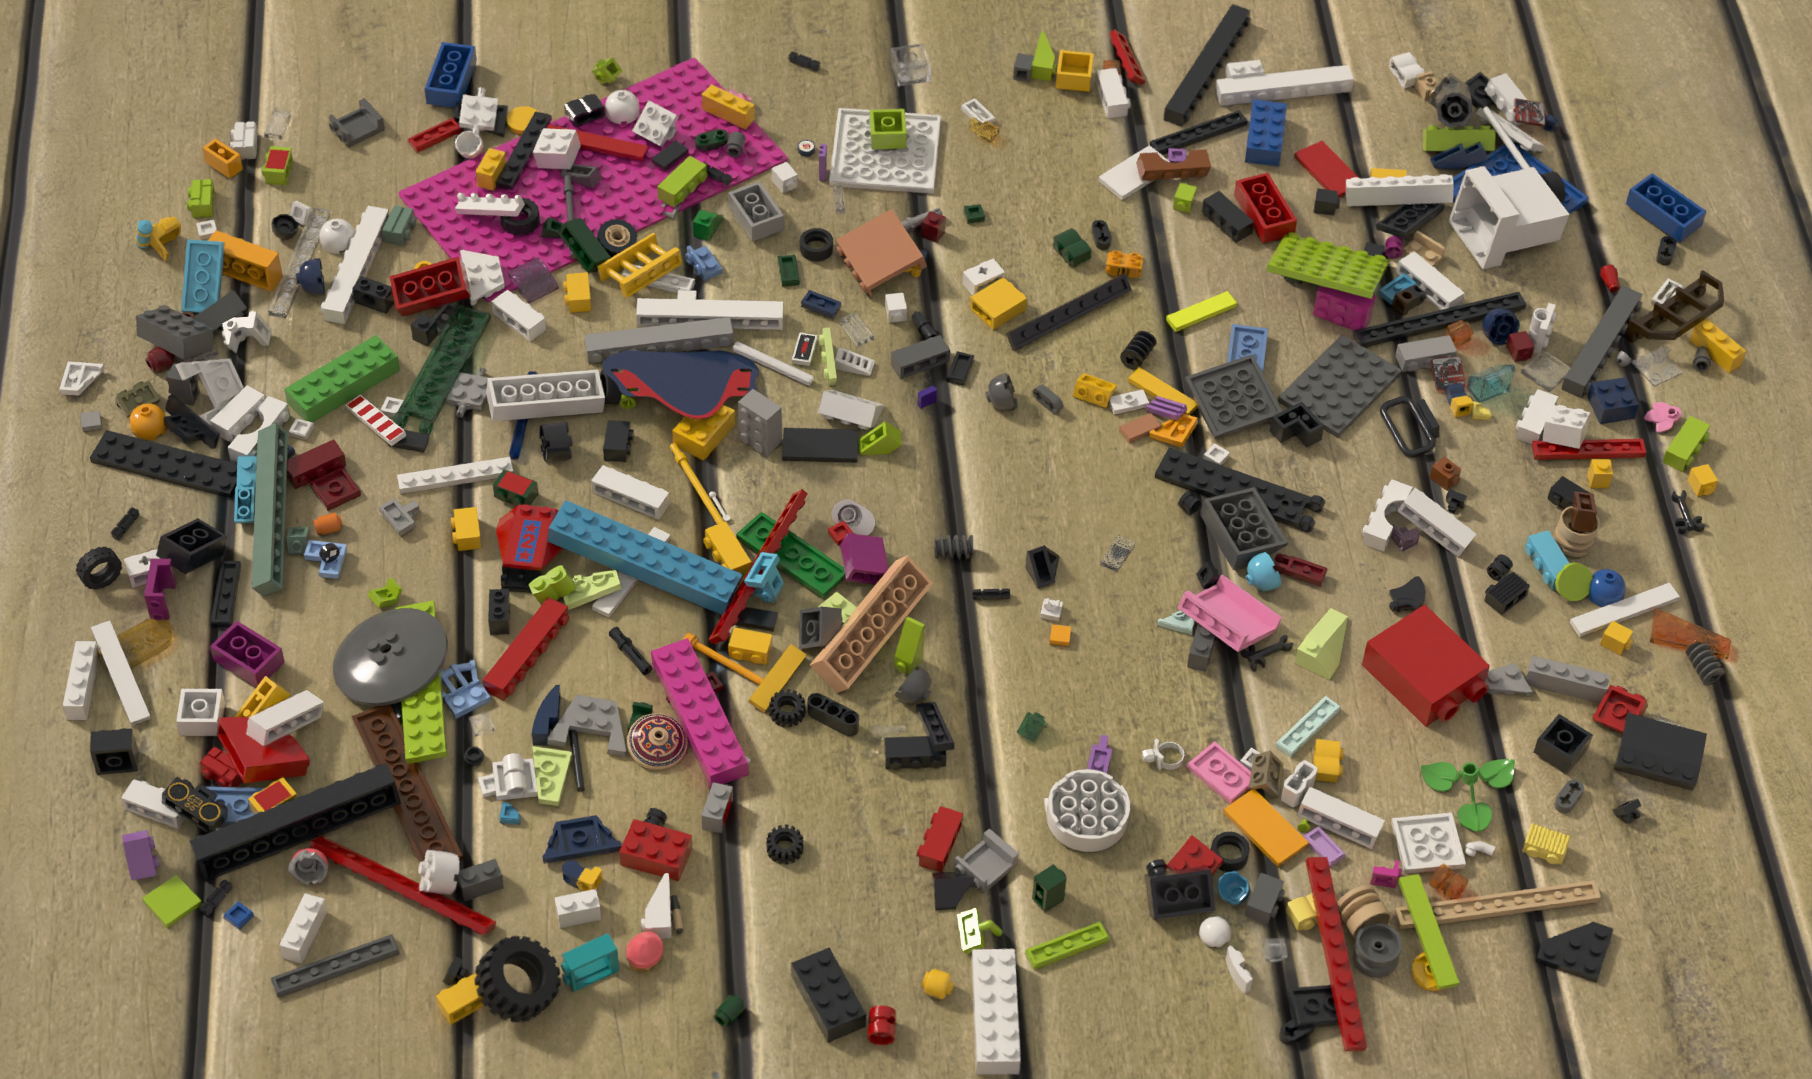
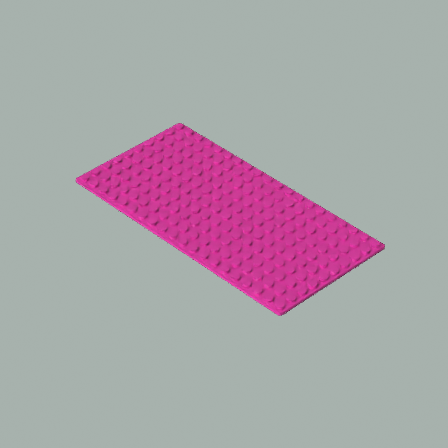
M691 58L623 89L632 92L637 97L640 106L639 116L631 123H627V121H621V124L611 122L607 118L606 112L603 118L589 121L580 127H574L566 116L550 123V125L648 145V151L643 162L579 149L573 164L598 167L601 179L594 188L572 181L574 187V219L582 218L596 238L600 226L610 219L625 220L635 228L636 233L666 219L667 215H664L663 212L672 213L675 208L669 204H666L664 208L661 206L663 201L658 199L657 186L689 156L731 175L732 182L726 185L722 181L719 182L709 177L707 174L706 180L701 182L682 203L678 204L681 205L678 213L786 162L787 155L755 121L746 129H743L702 110V94L711 84L720 89H725L696 58ZM605 97L600 100L604 107L606 105V100L608 97ZM648 101L679 116L675 123L677 130L671 140H666L663 147L632 131ZM723 129L729 135L732 132H741L745 135L746 142L742 154L734 158L727 154L726 145L709 150L697 149L695 137L701 133ZM521 136L493 149L504 151L507 162ZM675 140L689 149L687 155L666 171L652 163V158ZM486 152L399 191L401 200L408 208L414 210L417 219L450 259L458 256L461 259L460 250L499 257L505 288L494 292L487 298L483 296L482 298L486 302L493 301L506 290L510 292L517 290L578 261L577 258L572 259L570 257V249L562 238L541 236L543 223L548 217L562 223L567 222L566 196L563 192L565 182L564 178L560 176L564 169L538 168L534 155L529 160L513 191L500 187H495L494 191L477 187L476 170ZM458 193H464L465 197H471L472 193H476L478 197L485 198L487 194H492L493 198H501L505 194L511 199H514L516 195H521V197L528 198L538 205L540 223L535 231L527 235H512L507 233L501 226L500 216L457 214L455 207L459 203ZM520 212L518 216H511V219L524 220L529 215Z

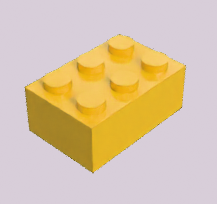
M722 405L714 415L708 418L693 419L685 416L672 430L673 443H676L679 449L704 461L735 426V410Z

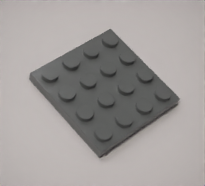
M1253 354L1185 377V383L1214 440L1271 421L1272 416L1282 412Z

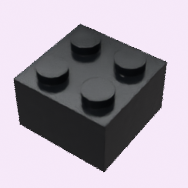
M1558 714L1537 739L1533 753L1568 774L1589 749L1593 734Z
M132 728L91 732L90 754L97 775L138 772L139 751Z

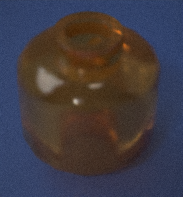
M1459 320L1447 326L1445 336L1450 335L1454 346L1458 347L1471 340L1473 330L1468 322Z

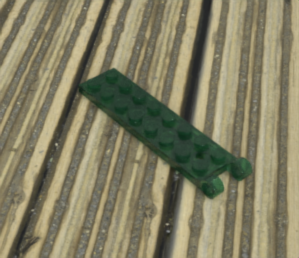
M456 305L398 412H396L393 419L395 424L400 428H404L408 416L422 419L419 426L420 433L429 435L432 433L434 423L447 401L446 399L491 320V313Z

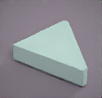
M1182 611L1173 613L1172 616L1165 619H1158L1157 626L1192 635L1196 624L1195 620Z

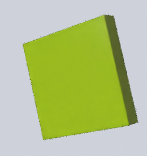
M177 874L142 898L143 903L167 929L202 905L201 900Z

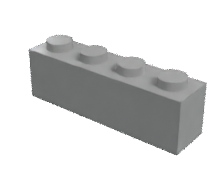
M1532 655L1526 681L1529 686L1601 703L1607 691L1610 674Z

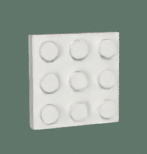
M1452 813L1392 818L1391 824L1404 874L1465 868L1466 862Z

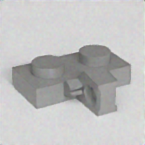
M395 498L379 507L380 513L399 536L416 527L413 518L421 512L416 501L401 506Z

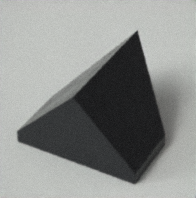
M1045 545L1029 550L1026 553L1025 568L1037 588L1056 582L1055 577L1060 556Z
M956 872L932 873L935 910L956 909V906L975 877Z

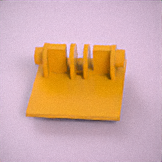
M1121 251L1108 252L1105 273L1118 276V268L1120 267L1119 275L1122 273V268H1126L1125 274L1127 276L1128 268V277H1141L1143 256H1140L1138 253L1123 254Z

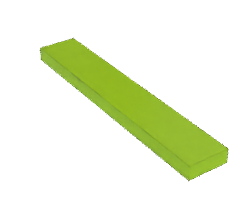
M1420 875L1400 877L1398 880L1438 990L1458 986V977Z

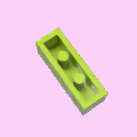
M689 156L657 186L658 199L674 208L679 203H682L701 182L706 180V164Z
M1689 416L1667 448L1662 463L1681 472L1684 471L1686 466L1690 467L1695 458L1693 456L1700 453L1703 446L1701 444H1706L1710 437V433H1708L1710 425Z

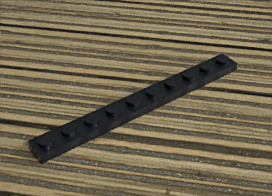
M1518 291L1354 330L1353 336L1360 346L1368 347L1481 320L1491 310L1496 308H1505L1512 312L1526 309L1527 304Z

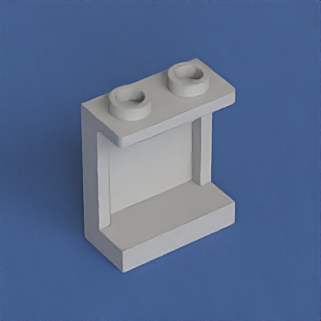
M988 829L983 834V841L962 858L959 856L955 858L954 869L956 873L974 876L975 879L971 886L984 894L1018 865L1019 853L991 829Z

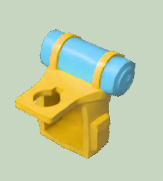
M175 216L163 218L158 224L154 225L148 220H139L136 224V246L144 249L151 245L165 262L168 261V252L163 245L180 236L181 223Z

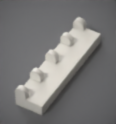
M458 193L459 203L455 210L457 214L518 216L525 204L521 195H516L515 199H511L505 194L501 198H493L492 194H487L485 198L478 197L476 193H472L471 197H465L464 193Z

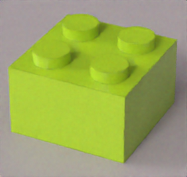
M870 110L871 149H905L907 136L905 110Z

